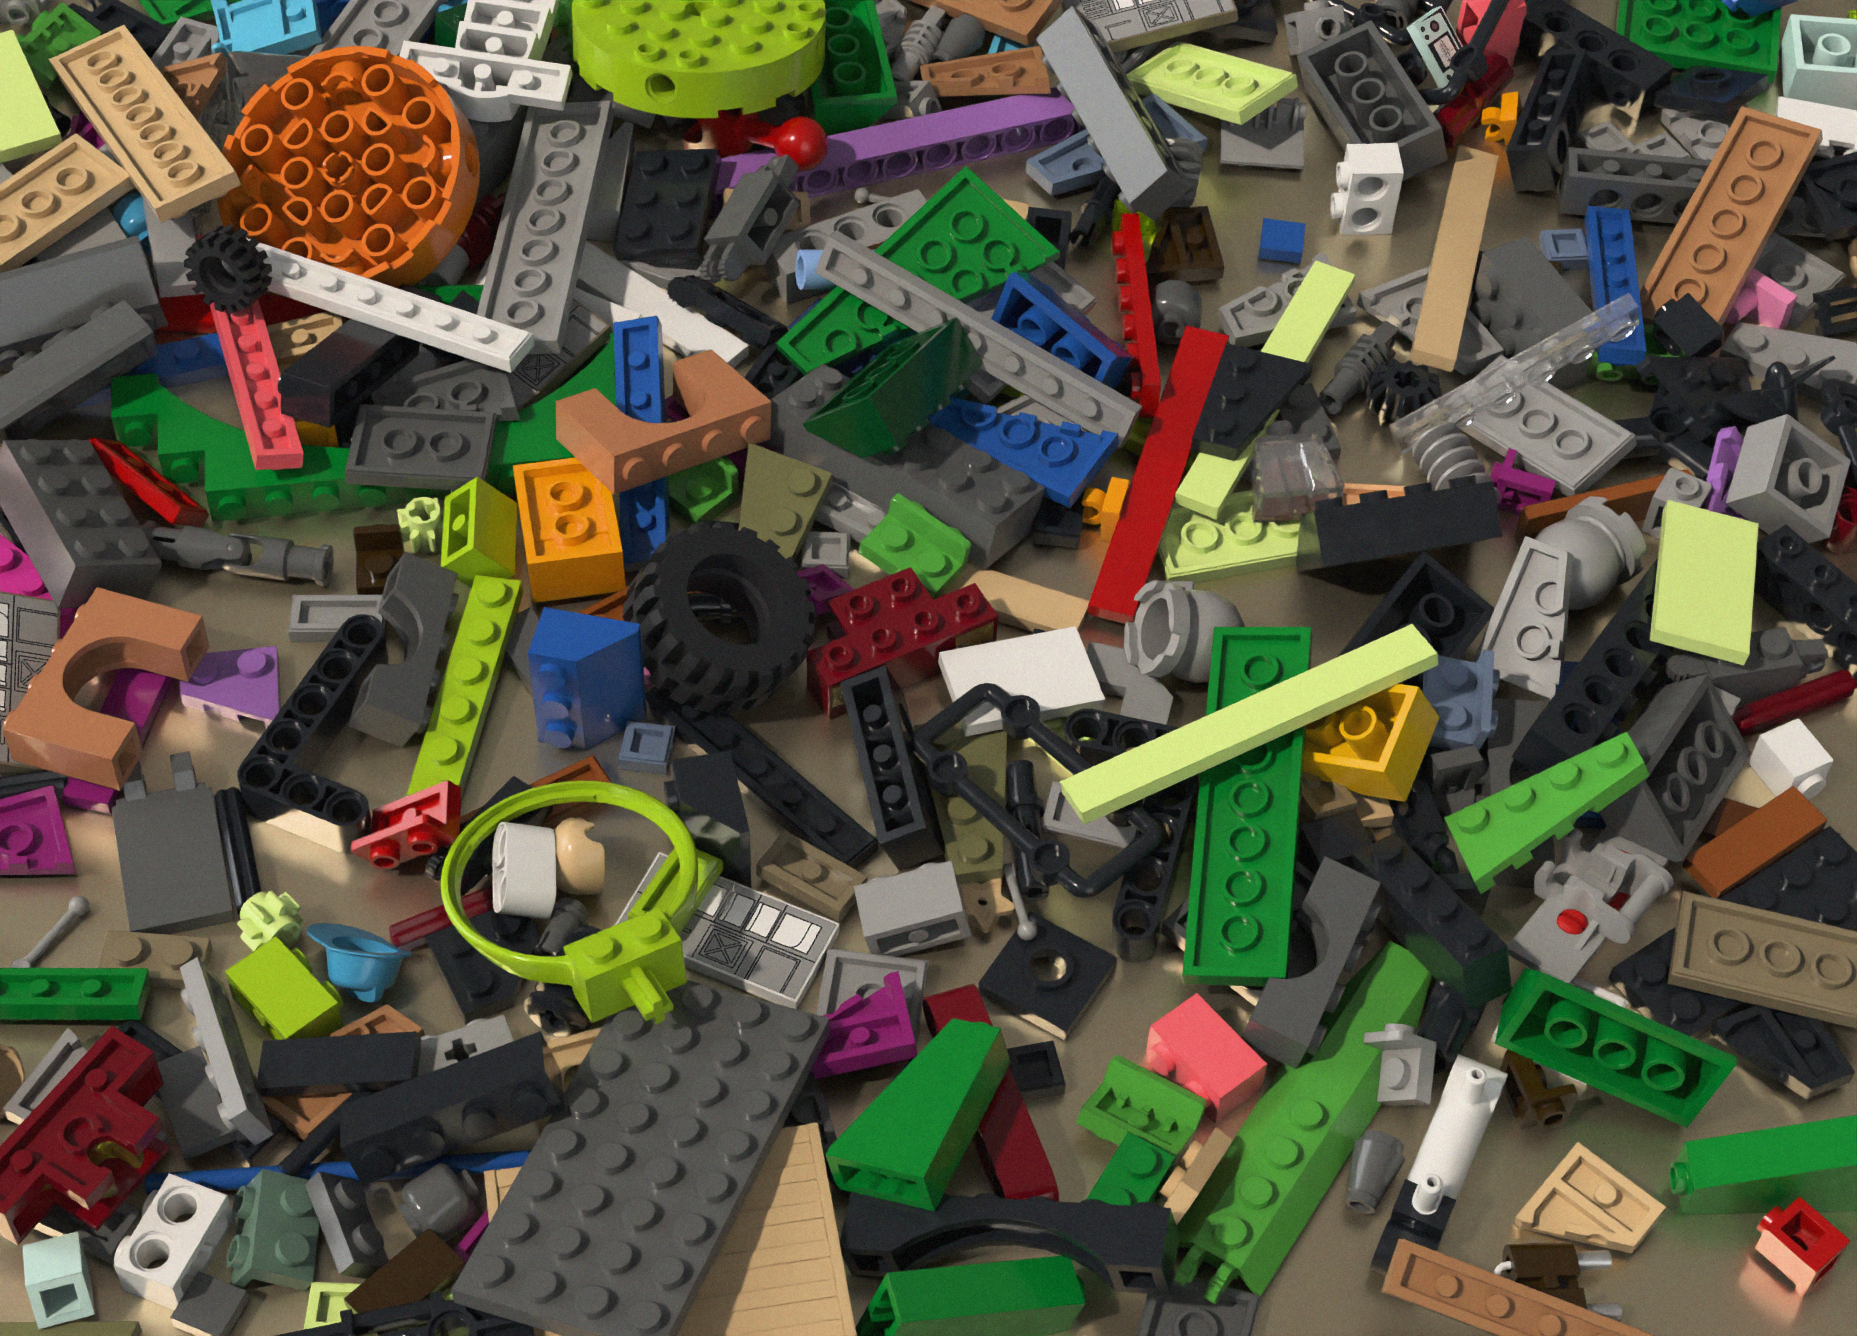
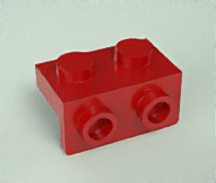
M447 780L373 809L371 834L352 841L351 853L369 862L374 868L386 870L396 868L400 863L418 856L433 854L439 848L454 843L460 832L461 787Z

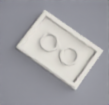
M1076 626L939 652L938 663L953 702L979 684L992 683L1003 688L1011 696L1026 695L1035 699L1040 707V721L1068 717L1074 711L1083 708L1104 709L1105 697ZM985 702L960 721L965 737L1003 729L1001 712L989 702Z

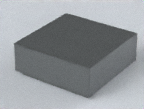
M198 1271L170 1319L174 1327L196 1336H228L250 1299L246 1290Z

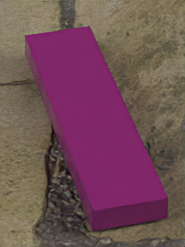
M120 668L99 713L134 722L142 747L173 678L137 668ZM69 776L67 786L61 793V798L64 805L111 814L112 807L115 806L122 789L119 791Z

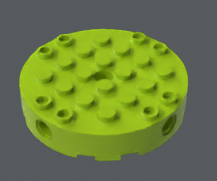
M573 0L572 3L573 59L579 65L580 76L594 90L597 91L604 88L613 93V101L640 111L679 118H718V110L741 108L743 115L775 107L776 98L785 94L793 97L798 96L817 79L824 66L826 30L824 0Z

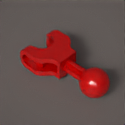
M741 108L718 110V118H695L698 122L682 137L684 150L718 149L721 159L730 155L745 154L755 143L774 148L776 155L779 157L789 155L799 166L797 170L799 172L809 171L819 166L825 159L829 146L824 128L814 119L799 116L785 121L781 126L759 121L758 112L743 115Z

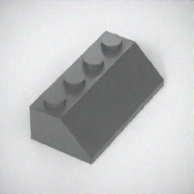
M138 236L0 273V372L12 371L14 369L12 367L13 363L26 353L35 351L39 354L53 345L51 343L52 338L62 330L71 326L78 329L91 321L90 315L97 308L108 302H113L116 305L125 300L149 325L152 331L168 326L161 298H159L157 283Z
M125 300L116 305L113 302H108L100 306L90 315L91 321L78 329L71 326L62 330L52 338L51 343L53 345L39 354L31 351L21 356L13 363L12 367L14 369L0 378V447L3 440H26L110 386L112 377L125 376L158 355L152 329Z
M1708 674L1657 688L1628 730V734L1641 755L1650 776L1598 812L1611 832L1674 862L1685 859L1751 754Z

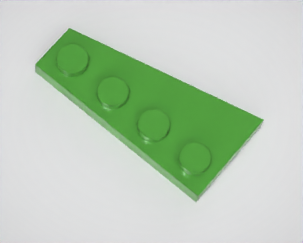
M1625 732L1477 803L1467 806L1444 819L1480 894H1483L1495 885L1494 876L1510 865L1517 870L1533 858L1531 850L1551 836H1554L1557 840L1561 839L1574 830L1573 824L1582 814L1588 810L1598 813L1645 780L1650 774L1628 732Z

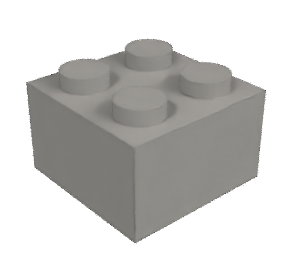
M1788 414L1749 426L1746 430L1725 504L1749 521L1759 523L1758 527L1769 535L1786 524L1808 543L1829 538L1851 460Z

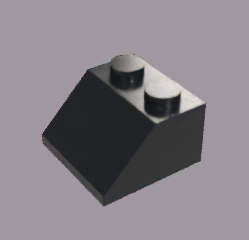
M731 751L671 760L672 781L663 782L667 806L685 823L697 849L723 860L721 877L752 888L750 830Z

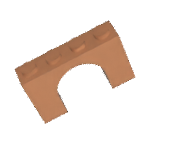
M711 349L673 362V400L691 417L671 423H649L636 420L622 413L603 394L594 388L556 401V440L615 495L748 447V443L756 445L770 440L772 402Z
M97 587L87 603L82 604L78 608L73 624L63 639L57 640L54 644L51 657L41 672L33 676L28 685L26 695L16 710L10 711L4 721L3 735L12 760L120 791L143 755L135 723L85 709L73 701L79 690L88 681L104 672L120 668L142 669L188 682L210 647L202 615Z

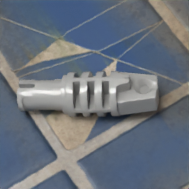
M932 5L921 20L913 21L895 50V63L891 68L893 81H912L916 74L921 73L920 65L930 64L931 56L935 53L945 33L942 29L946 10Z

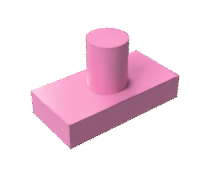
M1753 268L1725 323L1734 325L1747 315L1764 327L1783 330L1788 325L1798 296Z

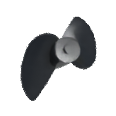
M1832 355L1802 368L1792 375L1784 363L1779 361L1773 362L1767 369L1765 381L1761 383V389L1725 396L1721 399L1720 403L1730 412L1755 423H1761L1785 414L1790 415L1799 422L1797 386L1836 358Z

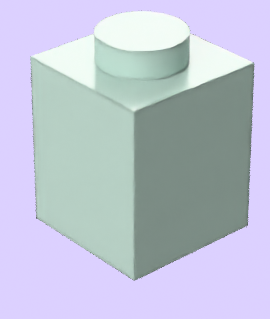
M78 1231L22 1246L25 1287L38 1329L95 1315L91 1272Z

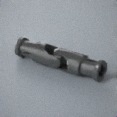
M147 520L142 527L159 559L177 561L181 567L202 570L223 568L233 574L288 581L290 577L315 580L318 586L325 587L331 579L334 564V552L331 545L323 544L320 548L295 545L294 541L289 539L242 533L221 536L209 528L187 525L183 529L160 527L156 521ZM250 544H257L263 547V554L257 563L250 565L252 561Z

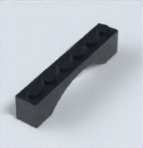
M851 1192L840 1237L842 1257L851 1275L885 1277L888 1272L918 1270L928 1263L966 1250L986 1246L1029 1247L1047 1250L1076 1261L1101 1277L1116 1292L1171 1295L1180 1234L1171 1208H1165L1151 1202H1140L1134 1206L1111 1205L1096 1199H1086L1080 1203L1057 1202L1043 1196H1033L1027 1200L1004 1199L989 1193H980L974 1197L950 1196L944 1193L934 1212Z

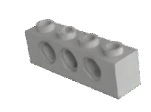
M916 189L782 234L764 265V271L786 305L832 290H800L798 288L795 276V262L799 250H823L828 236L836 230L870 250H876L915 214L927 200L920 190Z

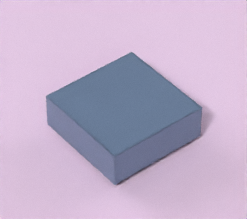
M1583 229L1541 230L1538 242L1542 254L1548 261L1562 262V270L1589 269L1587 243Z
M627 721L618 759L619 769L667 775L676 738L675 726Z

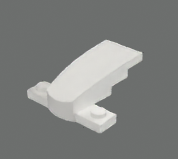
M468 0L464 21L459 22L455 48L404 40L400 52V57L407 60L412 59L425 68L454 99L468 119L479 122L512 120L520 105L564 111L572 78L571 65L541 61L551 34L560 0Z

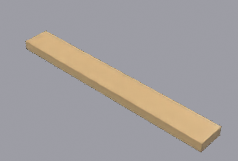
M1458 145L1409 360L1448 372L1453 371L1499 155Z

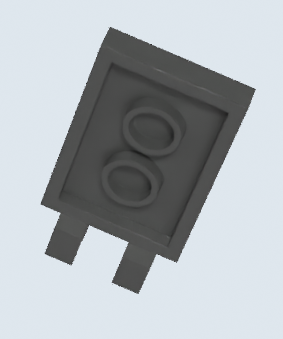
M190 751L170 755L175 788L147 793L145 777L142 775L141 764L138 761L123 786L125 798L117 799L116 806L112 807L130 932L171 935L236 921L212 787L207 788L206 782L197 783Z

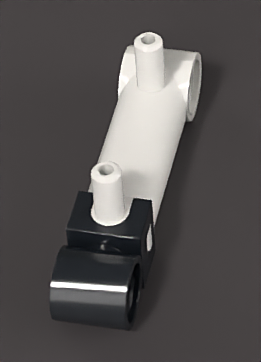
M1458 1054L1407 1179L1403 1183L1390 1219L1382 1233L1369 1268L1370 1270L1384 1276L1387 1275L1398 1239H1406L1438 1251L1457 1199L1508 1077L1507 1073Z

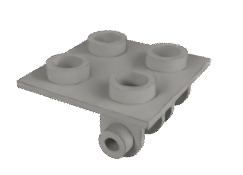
M1281 98L1277 102V107H1274V104H1272L1242 125L1221 119L1220 163L1303 169L1304 119L1306 118L1307 103L1299 102V98Z

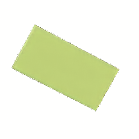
M13 30L0 33V163L54 148L62 143L61 134Z
M1177 41L1126 74L1137 94L1147 97L1155 93L1166 103L1239 125L1244 124L1298 88L1296 74L1181 41Z
M1311 479L1314 484L1319 486L1316 479ZM1259 489L1232 493L1217 519L1174 503L1156 560L1164 581H1194V583L1295 566L1300 519L1255 523L1253 495Z
M1667 500L1662 514L1650 641L1740 665L1745 664L1750 654L1759 523Z

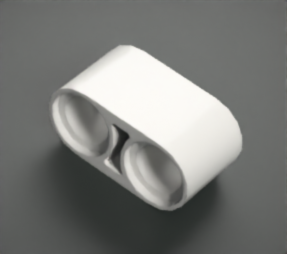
M501 822L496 829L492 852L494 911L497 914L547 919L552 913L556 897L555 833L552 828Z

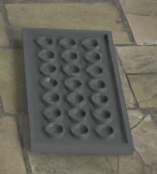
M687 980L686 984L665 992L674 1007L672 1011L665 1013V1021L655 1024L653 1019L646 1021L636 1005L608 1016L563 1094L565 1110L551 1115L452 1287L454 1303L562 1336H677L831 1032L830 1018Z

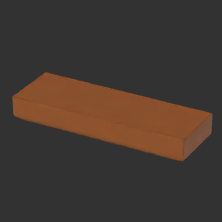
M1792 786L1688 855L1682 867L1712 898L1719 899L1823 830L1828 819Z

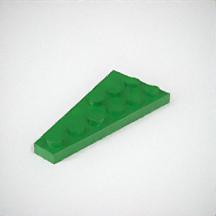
M967 166L959 171L874 251L964 304L1005 285L1008 276L1014 271L1031 273L1060 259V251ZM836 286L776 342L777 349L806 376L822 364L832 368L912 328L843 288Z

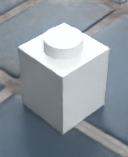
M1797 718L1759 735L1748 764L1775 797L1794 786L1809 800L1825 788V780L1834 760L1802 721Z

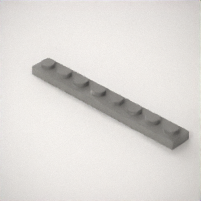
M836 230L828 236L815 273L917 332L924 331L957 317L983 363L979 368L1070 421L1081 425L1082 428L1091 433L1101 435L1102 430L1118 433L1119 445L1117 448L1120 449L1127 442L1143 406Z

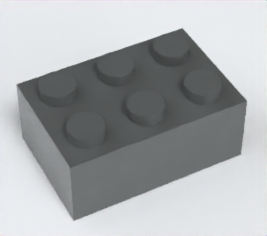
M1527 236L1483 252L1469 309L1504 349L1503 356L1561 391L1584 383L1601 326V321Z

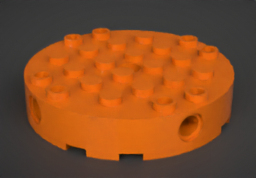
M369 46L340 47L316 53L287 67L289 73L281 77L270 87L264 84L254 94L241 111L245 116L238 125L234 135L228 134L221 153L236 171L241 185L229 190L225 196L217 199L223 227L234 225L236 232L241 228L247 231L246 238L248 239L255 237L260 243L395 288H399L402 283L414 286L430 274L447 257L464 232L472 215L479 188L480 160L476 138L467 117L454 99L425 68L412 59L407 60L393 55L386 49Z

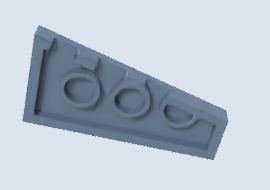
M1153 93L1141 99L1163 138H1187L1189 141L1199 143L1202 152L1206 151L1208 139L1160 97ZM1087 129L1026 160V173L1051 196L1098 183L1103 177L1107 176L1102 168L1106 163L1105 160L1087 142V137L1090 135Z

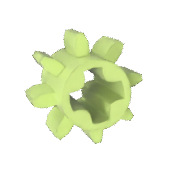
M413 498L405 509L397 510L403 542L410 540L412 553H436L442 547L444 509L440 510L438 498Z
M272 890L253 895L244 903L240 911L241 920L238 921L237 925L244 931L240 938L253 952L276 936L289 949L295 944L301 934L302 928L300 924L304 920L297 914L301 906L287 892H284L279 897Z

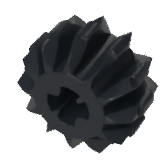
M1391 358L1387 366L1377 365L1370 381L1367 382L1365 392L1369 414L1378 416L1380 426L1391 423L1395 425L1397 432L1402 426H1408L1416 432L1421 423L1430 424L1431 420L1435 417L1437 408L1440 407L1442 388L1439 387V375L1429 373L1428 366L1426 365L1416 366L1412 364V361L1409 359L1405 363H1400L1396 359Z

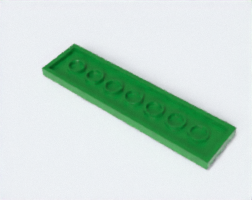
M1214 627L1206 716L1310 670L1313 642L1311 627ZM1306 725L1209 768L1200 774L1182 971L1184 984L1265 986L1269 978L1288 979Z

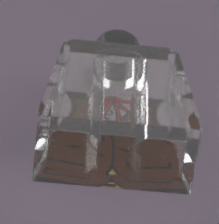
M1281 420L1273 422L1267 427V436L1259 437L1255 440L1251 463L1253 523L1298 520L1301 518V514L1315 510V501L1343 497L1344 482L1320 435L1316 433L1294 434L1292 424Z

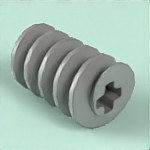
M1444 423L1428 429L1418 437L1413 446V458L1416 464L1419 465L1424 478L1427 479L1428 483L1431 482L1433 491L1448 489V480L1476 475L1477 484L1492 481L1491 476L1485 473L1486 470L1483 462L1477 460L1476 450L1470 447L1469 438L1462 433H1458L1459 428L1456 423ZM1494 487L1496 502L1498 504L1501 495L1498 488Z

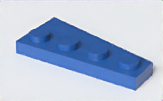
M949 397L951 403L947 407L928 416L930 423L934 426L949 431L954 437L976 449L987 452L991 457L1014 470L1025 473L1029 479L1045 487L1043 496L1068 508L1074 505L1119 445L1118 433L1102 430L1101 435L1082 431L1081 425L1064 421L1061 426L1043 423L1037 420L1036 415L1019 412V415L1014 416L997 413L995 406Z

